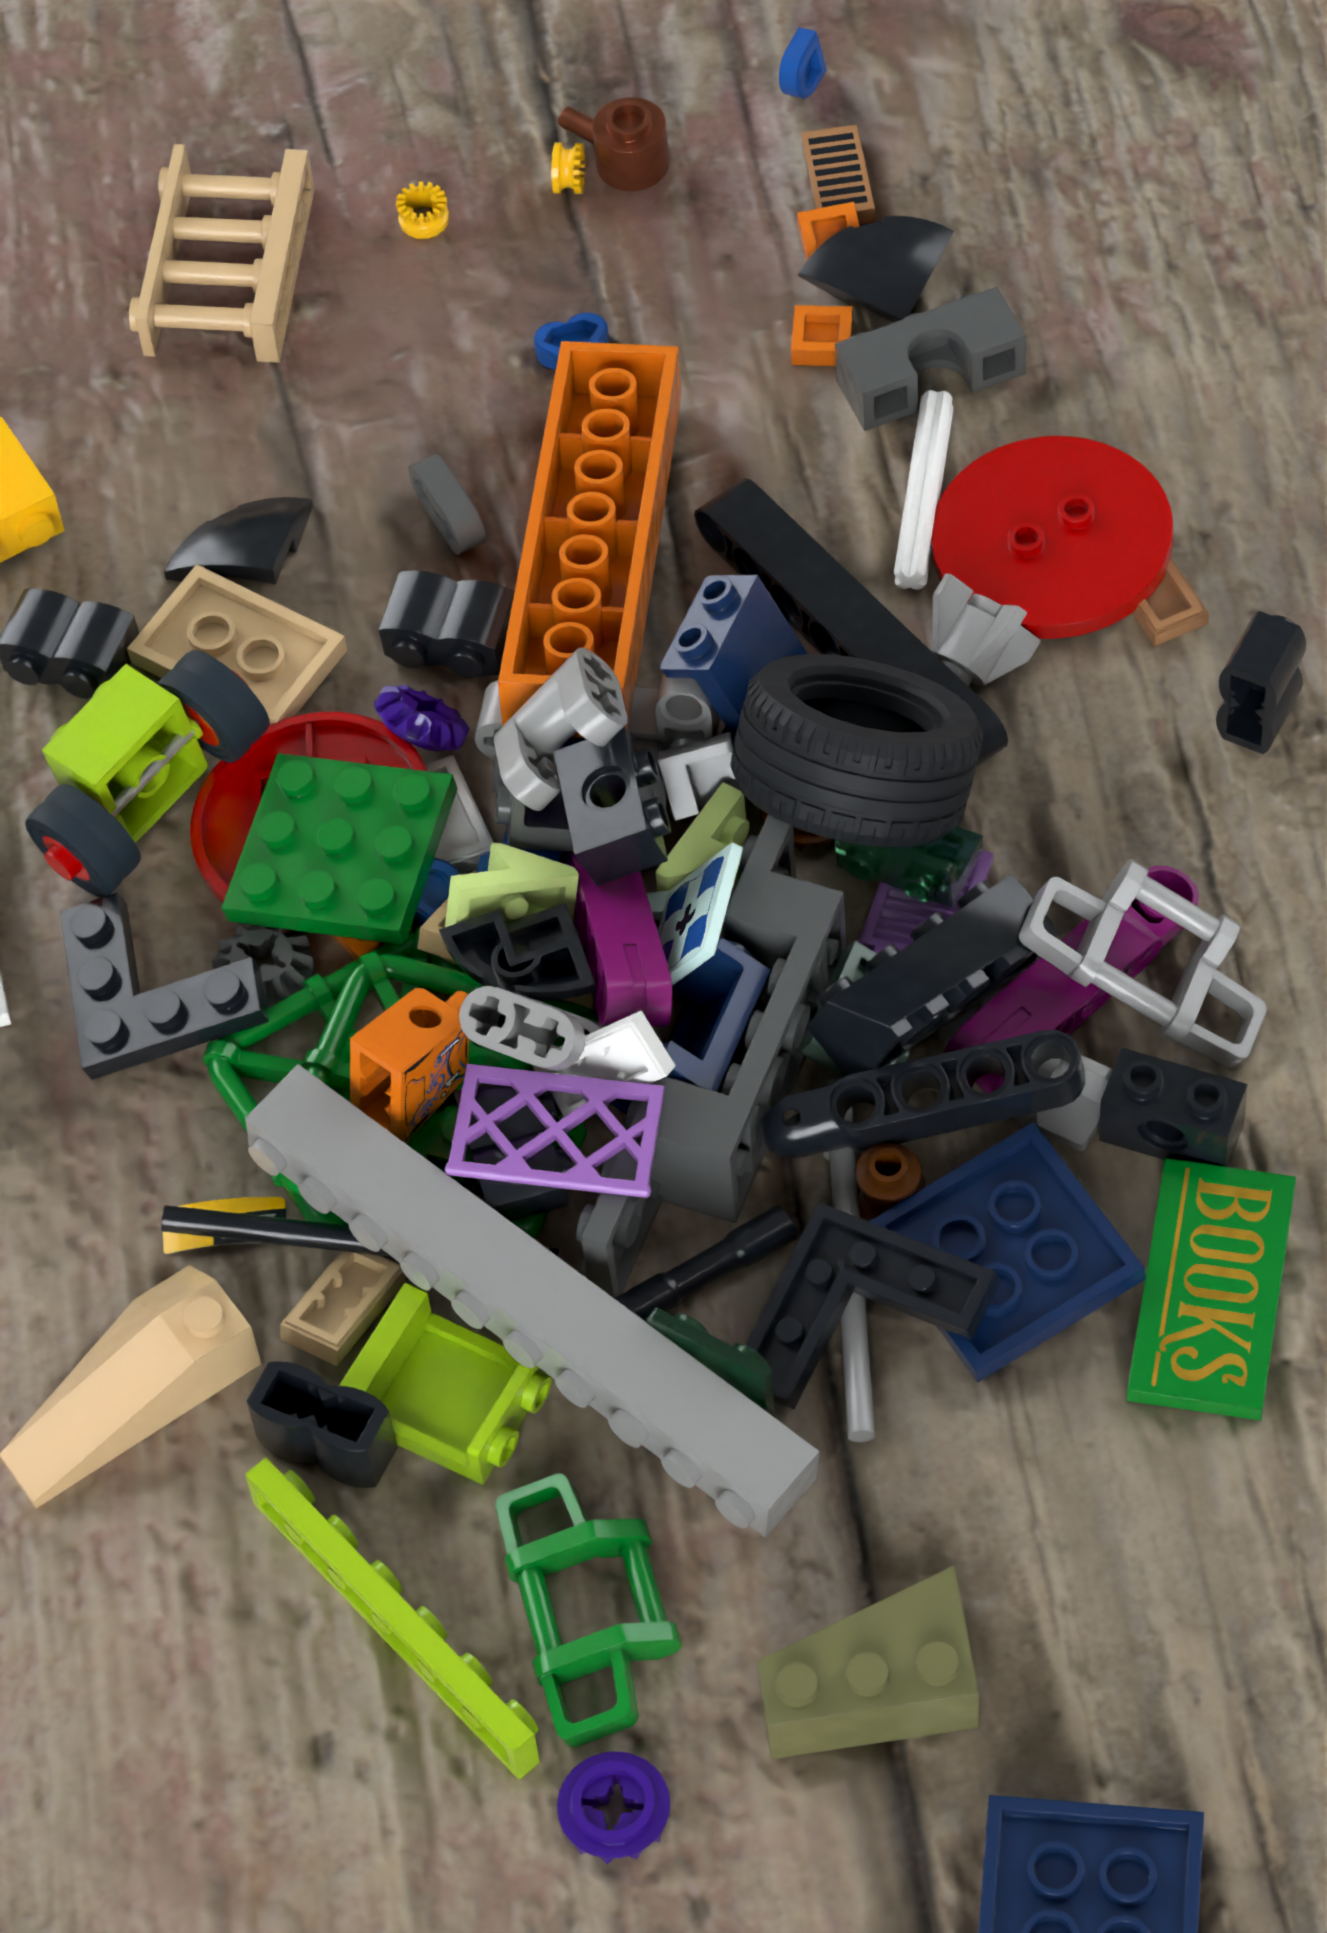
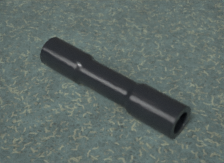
M776 1205L730 1231L720 1242L667 1272L655 1274L614 1299L650 1324L675 1310L682 1301L739 1268L753 1265L796 1240V1229L786 1211L780 1205Z

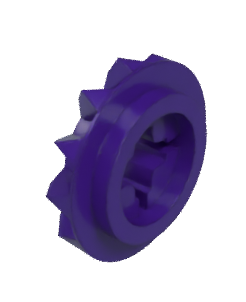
M395 685L384 686L374 702V708L384 725L395 735L410 744L436 752L458 750L464 745L470 728L461 719L458 710L446 706L443 703V699H436L428 695L425 690L419 692L408 685H399L398 687Z
M604 1752L585 1759L567 1775L558 1794L557 1814L562 1833H565L580 1855L586 1852L601 1858L606 1864H609L613 1859L628 1856L637 1860L642 1850L653 1842H660L668 1817L671 1816L670 1795L666 1782L660 1772L645 1759L626 1752ZM620 1784L625 1807L635 1810L632 1813H621L618 1824H614V1830H609L604 1812L595 1808L596 1806L608 1805L610 1796L615 1793V1785Z

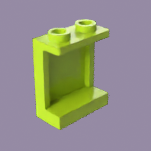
M404 1283L339 1386L363 1390L376 1397L389 1410L398 1446L484 1485L495 1466L503 1468L512 1457L519 1439L518 1427L528 1411L535 1414L541 1409L550 1392L552 1378L536 1365L534 1368H527L517 1362L503 1345L432 1313L428 1293Z

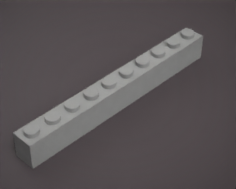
M299 1064L245 1117L249 1145L248 1152L260 1168L273 1176L282 1173L298 1186L302 1197L314 1209L324 1214L331 1210L349 1224L350 1231L362 1245L374 1252L382 1249L400 1262L403 1273L415 1285L424 1290H430L433 1287L448 1298L454 1311L464 1322L476 1329H481L485 1326L501 1338L505 1349L517 1362L527 1368H534L536 1365L554 1378L557 1388L570 1402L581 1408H586L590 1405L606 1417L612 1431L623 1442L635 1448L643 1445L661 1459L663 1468L675 1481L687 1488H692L696 1485L712 1497L719 1512L735 1526L743 1529L750 1526L766 1538L816 1481L819 1450L457 1181L446 1175V1173Z

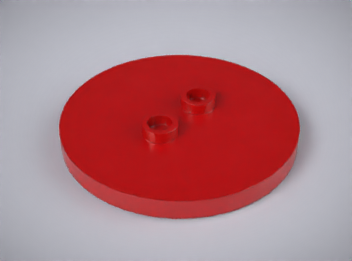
M1041 436L1012 442L998 447L970 463L951 481L943 492L936 507L931 537L934 566L940 582L945 574H952L973 590L972 595L979 594L1002 606L1015 605L1021 607L1027 614L1020 625L1039 639L1068 638L1092 633L1106 628L1133 613L1138 604L1144 599L1147 601L1162 582L1169 561L1172 558L1174 546L1171 506L1166 493L1154 475L1143 464L1118 448L1095 440L1074 436Z
M307 713L269 725L267 731L258 741L251 745L250 749L239 760L233 763L220 760L205 779L195 800L190 821L191 848L196 864L211 892L223 904L278 753L428 771L415 747L391 732L383 722L354 713Z

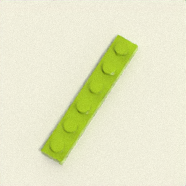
M265 1457L245 1473L254 1505L518 1780L540 1763L535 1734L539 1732V1729L526 1709L514 1699L505 1704L489 1688L493 1685V1681L482 1664L468 1652L459 1657L445 1642L448 1635L438 1619L424 1606L414 1610L400 1596L403 1592L402 1586L385 1564L376 1560L370 1565L356 1551L359 1544L348 1526L336 1515H332L327 1520L312 1505L315 1502V1498L311 1490L294 1471L289 1470L283 1475Z

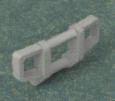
M1129 859L1123 865L1101 900L1059 877L1050 878L1037 891L1019 932V939L1024 946L1081 985L1086 987L1092 983L1161 1025L1160 1032L1174 1041L1180 1042L1226 1067L1233 1068L1249 1056L1267 1011L1266 1004L1259 997L1217 970L1237 938L1241 928L1239 923L1225 915L1216 918L1148 877V868L1133 859ZM1134 898L1203 939L1186 965L1172 1001L1104 961L1122 917ZM1052 901L1089 920L1077 952L1048 933L1044 928L1043 921ZM1207 992L1240 1015L1241 1026L1234 1043L1194 1023Z

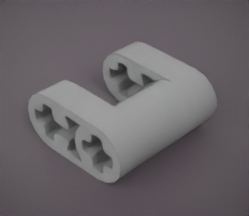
M578 648L494 735V745L503 783L517 800L533 810H543L561 792L553 751L559 750L576 732L589 742L603 747L628 723L617 676L595 653L585 648Z
M491 986L477 988L468 994L461 1005L459 1014L461 1029L467 1038L476 1044L534 1066L555 1071L569 1068L576 1063L584 1051L585 1036L588 1035V1032L592 1033L604 1028L598 1022L566 1010ZM557 1033L565 1037L561 1050L557 1049L559 1046L553 1045L557 1039Z

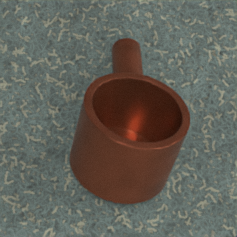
M636 97L616 99L604 105L596 113L594 119L570 106L562 110L558 119V125L594 145L596 169L600 178L607 185L623 191H639L652 187L666 175L669 168L666 118L662 110L653 102Z

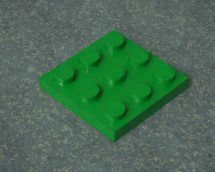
M278 753L222 905L227 921L405 945L458 790L453 774Z

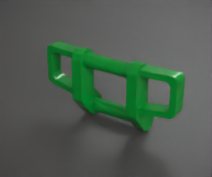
M559 1473L500 1495L495 1502L507 1551L504 1560L510 1580L518 1583L537 1652V1656L532 1661L538 1684L544 1688L558 1736L569 1747L575 1748L632 1727L637 1722L639 1713L630 1661L659 1660L677 1653L682 1647L676 1624L667 1620L647 1550L652 1544L647 1522L637 1518L589 1521L576 1488L565 1475ZM562 1497L574 1526L523 1545L517 1522L518 1515L525 1509L554 1498ZM598 1556L600 1558L622 1557L640 1623L617 1624L562 1644L544 1577ZM612 1666L617 1693L616 1705L606 1712L572 1723L561 1684Z

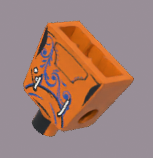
M414 988L350 1038V1103L405 1144L464 1080L469 1059V1039L461 1029L459 1014L461 1005L468 995L466 992L457 991L444 1002L424 988Z

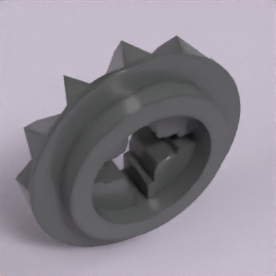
M238 923L234 935L229 939H219L218 953L216 958L212 960L213 969L249 958L252 955L262 958L268 951H272L275 965L272 967L263 964L259 967L261 969L266 1006L268 1008L304 988L303 981L313 975L314 957L307 936H301L295 930L258 925L246 928Z

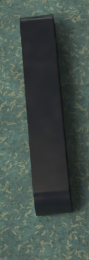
M744 478L695 510L696 525L710 547L739 575H758L787 622L820 654L861 658L894 666L938 683L958 695L972 708L983 733L977 767L1007 747V732L996 713L756 483Z

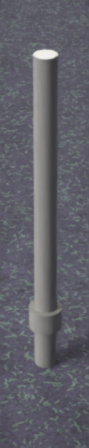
M841 1078L827 1081L825 1087L834 1085ZM851 1107L846 1112L844 1120L851 1123H855L853 1122V1111ZM846 1147L824 1152V1158L830 1161L833 1208L860 1218L858 1183L855 1173L856 1159L862 1154V1151ZM853 1293L840 1318L847 1430L849 1440L853 1442H867L874 1439L875 1428L866 1298Z

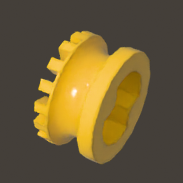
M562 142L554 143L551 163L553 194H561L564 188L573 189L574 194H583L585 171H581L580 168H585L586 162L580 161H585L584 143H575L572 149L565 148Z
M419 182V186H415L412 183L409 184V189L405 187L401 190L402 194L399 193L397 196L396 208L399 213V225L404 233L417 239H428L437 236L445 230L449 224V211L447 208V197L444 190L441 191L440 186L436 185L433 187L431 182H428L427 185ZM421 207H430L433 214L429 211L426 212V217H424L423 213H420V217H417V213H414V210Z

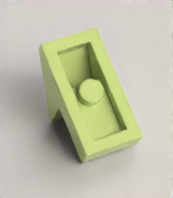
M722 782L668 854V861L662 863L656 870L657 892L673 888L733 842L742 847L749 831V822L746 820L744 794L740 790ZM740 862L733 884L734 887L737 886L743 873L740 871Z
M492 843L488 871L451 876L445 927L499 908L504 922L508 923L565 902L573 921L579 873L572 866L502 843Z

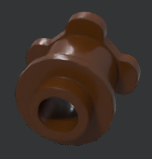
M882 1143L872 1146L861 1155L856 1164L855 1178L861 1190V1193L858 1194L861 1219L869 1220L875 1218L925 1188V1179L921 1174L918 1158L910 1149L900 1144Z

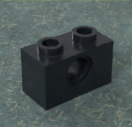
M624 726L603 747L584 740L553 751L574 855L596 886L668 861L663 835L671 833V826L661 799L659 797L654 798L652 784L660 781V775L654 756L647 745L639 748Z
M1121 1047L1101 1098L1099 1141L1162 1160L1167 1158L1229 1167L1244 1126L1248 1084Z

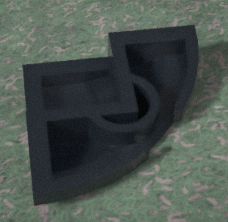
M886 216L882 221L869 223L857 228L849 226L830 237L817 248L797 276L847 304L852 299L894 323L909 316L954 230L926 219L908 216Z
M278 497L252 501L239 505L236 509L226 512L211 521H206L194 530L176 549L164 571L165 579L182 582L197 564L224 578L230 576L276 584L288 551L297 552L313 508L312 499Z
M566 902L508 923L504 922L499 908L439 929L446 949L453 960L466 974L484 986L491 985L535 1000L566 999L598 991Z

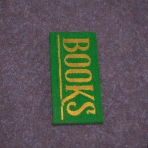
M1165 1158L1128 1381L1127 1401L1262 1421L1296 1176Z

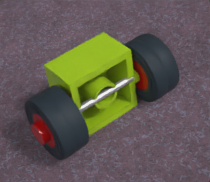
M192 650L186 653L158 684L125 664L110 680L102 683L97 688L92 699L68 723L55 731L50 742L42 749L59 786L28 816L25 821L27 832L39 850L44 854L46 862L60 876L72 881L97 897L110 895L121 884L122 880L138 866L141 854L136 845L137 841L209 767L201 748L224 762H236L267 731L270 720L264 706L248 684L236 672L209 654L199 650Z

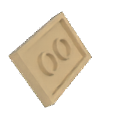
M196 564L129 645L127 651L132 664L160 678H163L186 653L192 650H199L209 654L236 672L248 684L264 706L271 725L296 716L347 652V644L344 635Z

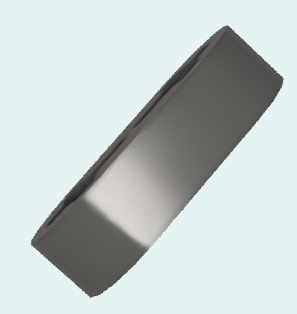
M436 453L408 467L410 480L418 499L454 553L459 555L486 542L485 530L476 508L440 455Z

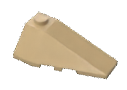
M190 1265L186 1266L130 1303L1 1451V1461L34 1507L38 1508L261 1365L251 1325L214 1278Z

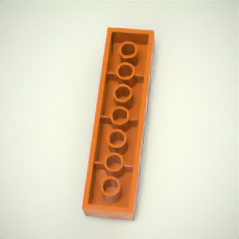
M561 341L498 679L502 726L581 647L599 656L617 676L628 717V723L625 727L629 732L681 404L679 346ZM576 732L571 738L584 737Z

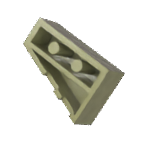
M955 1565L757 1660L760 1696L771 1759L979 1728V1692Z

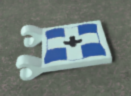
M733 842L670 890L647 893L653 917L660 921L658 934L670 971L672 986L715 955L743 847Z

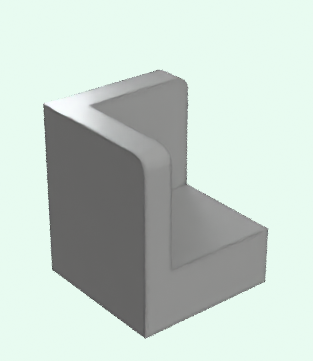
M731 731L659 751L658 764L675 821L699 814L700 806L707 804L722 782L740 790L730 767L735 743Z
M1081 1055L1085 1069L1086 1084L1081 1095L1074 1102L1063 1107L1014 1117V1122L1023 1126L1034 1122L1043 1135L1077 1151H1083L1087 1148L1100 1126L1101 1098L1112 1073L1111 1068ZM1050 1059L1039 1067L1037 1074L1045 1078H1056L1063 1075L1068 1070L1070 1064L1062 1059Z

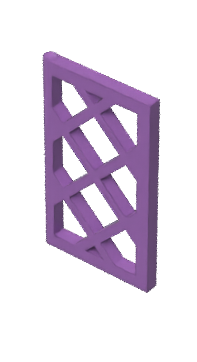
M467 1064L449 1162L445 1166V1173L450 1176L648 1198L651 1194L649 1184L665 1094L664 1086ZM479 1083L511 1086L518 1093L488 1115L476 1101ZM546 1091L581 1094L587 1102L556 1122L537 1097ZM617 1098L648 1102L646 1117L628 1130L621 1125L606 1105ZM527 1105L547 1130L516 1150L497 1125ZM596 1113L616 1138L585 1158L566 1133ZM474 1116L478 1122L471 1126L472 1117ZM485 1133L491 1137L506 1156L505 1159L496 1165L465 1162L467 1146ZM642 1137L640 1147L635 1141ZM554 1141H557L576 1165L567 1172L561 1173L531 1169L525 1161ZM623 1149H626L638 1163L635 1181L601 1177L595 1170Z

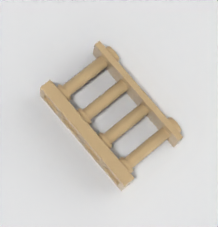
M174 144L169 167H162L159 173L158 190L161 204L140 297H132L130 302V329L132 332H138L144 356H155L161 327L243 331L246 338H252L257 362L280 363L315 190L308 150L285 149L281 172H273L272 177L269 178L191 174L185 144ZM190 197L269 200L271 205L274 206L272 215H264L262 221L186 217ZM180 240L262 244L264 249L263 259L256 258L253 264L176 260ZM171 283L252 287L253 292L256 293L254 303H246L244 308L167 304Z

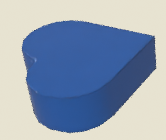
M587 312L571 317L566 323L557 321L541 326L534 336L536 359L543 366L556 371L561 341L609 343L606 321L597 314Z

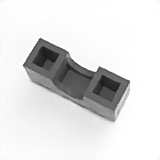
M996 286L977 294L965 295L954 302L923 313L911 314L903 320L875 330L857 333L849 339L835 343L836 382L863 430L867 431L918 412V373L926 369L942 367L956 371L964 378L972 393L1026 374V335Z

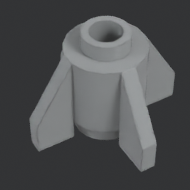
M945 574L933 594L932 652L967 686L970 684L984 686L1027 663L1041 641L1020 625L1027 612L1019 606H1002L979 594L972 595L973 590L952 574Z

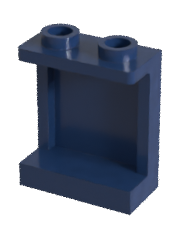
M710 575L704 579L660 664V669L667 678L694 679L725 724L721 734L731 731L735 742L749 680L773 660L808 653L758 575Z
M719 937L715 955L672 986V997L681 1002L682 1009L667 1042L663 1045L676 1065L666 1077L717 1092L770 973V969L752 958L751 953L741 944ZM617 1098L610 1104L627 1114L632 1100Z

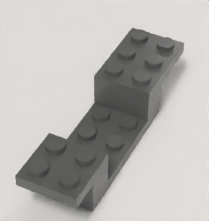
M769 814L759 836L750 835L744 846L740 861V871L743 873L737 886L732 888L723 921L725 926L723 939L741 944L751 953L752 958L770 969L760 994L770 996L771 998L764 1012L759 1010L754 1012L745 1038V1047L749 1049L742 1065L736 1063L731 1065L722 1093L668 1077L650 1083L662 1085L665 1089L649 1184L651 1187L650 1196L642 1198L601 1193L596 1205L588 1203L584 1207L576 1230V1241L582 1243L583 1248L581 1274L586 1275L587 1279L613 1298L623 1293L662 1201L732 1223L737 1222L768 1149L764 1140L762 1119L777 1102L785 1096L791 1095L807 1057L799 1052L808 1032L806 1027L813 1020L820 1005L817 1002V998L827 989L842 952L846 948L844 892L796 878L793 826ZM631 1101L625 1118L624 1128L626 1130L646 1117L648 1102ZM642 1137L635 1141L640 1147ZM623 1149L604 1162L601 1177L635 1181L638 1163L626 1149Z

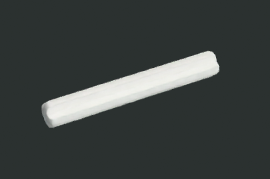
M928 390L921 396L894 567L895 583L901 589L912 588L920 590L927 584L932 554L931 537L935 511L941 495L954 409L952 405L953 397L944 390L940 392Z

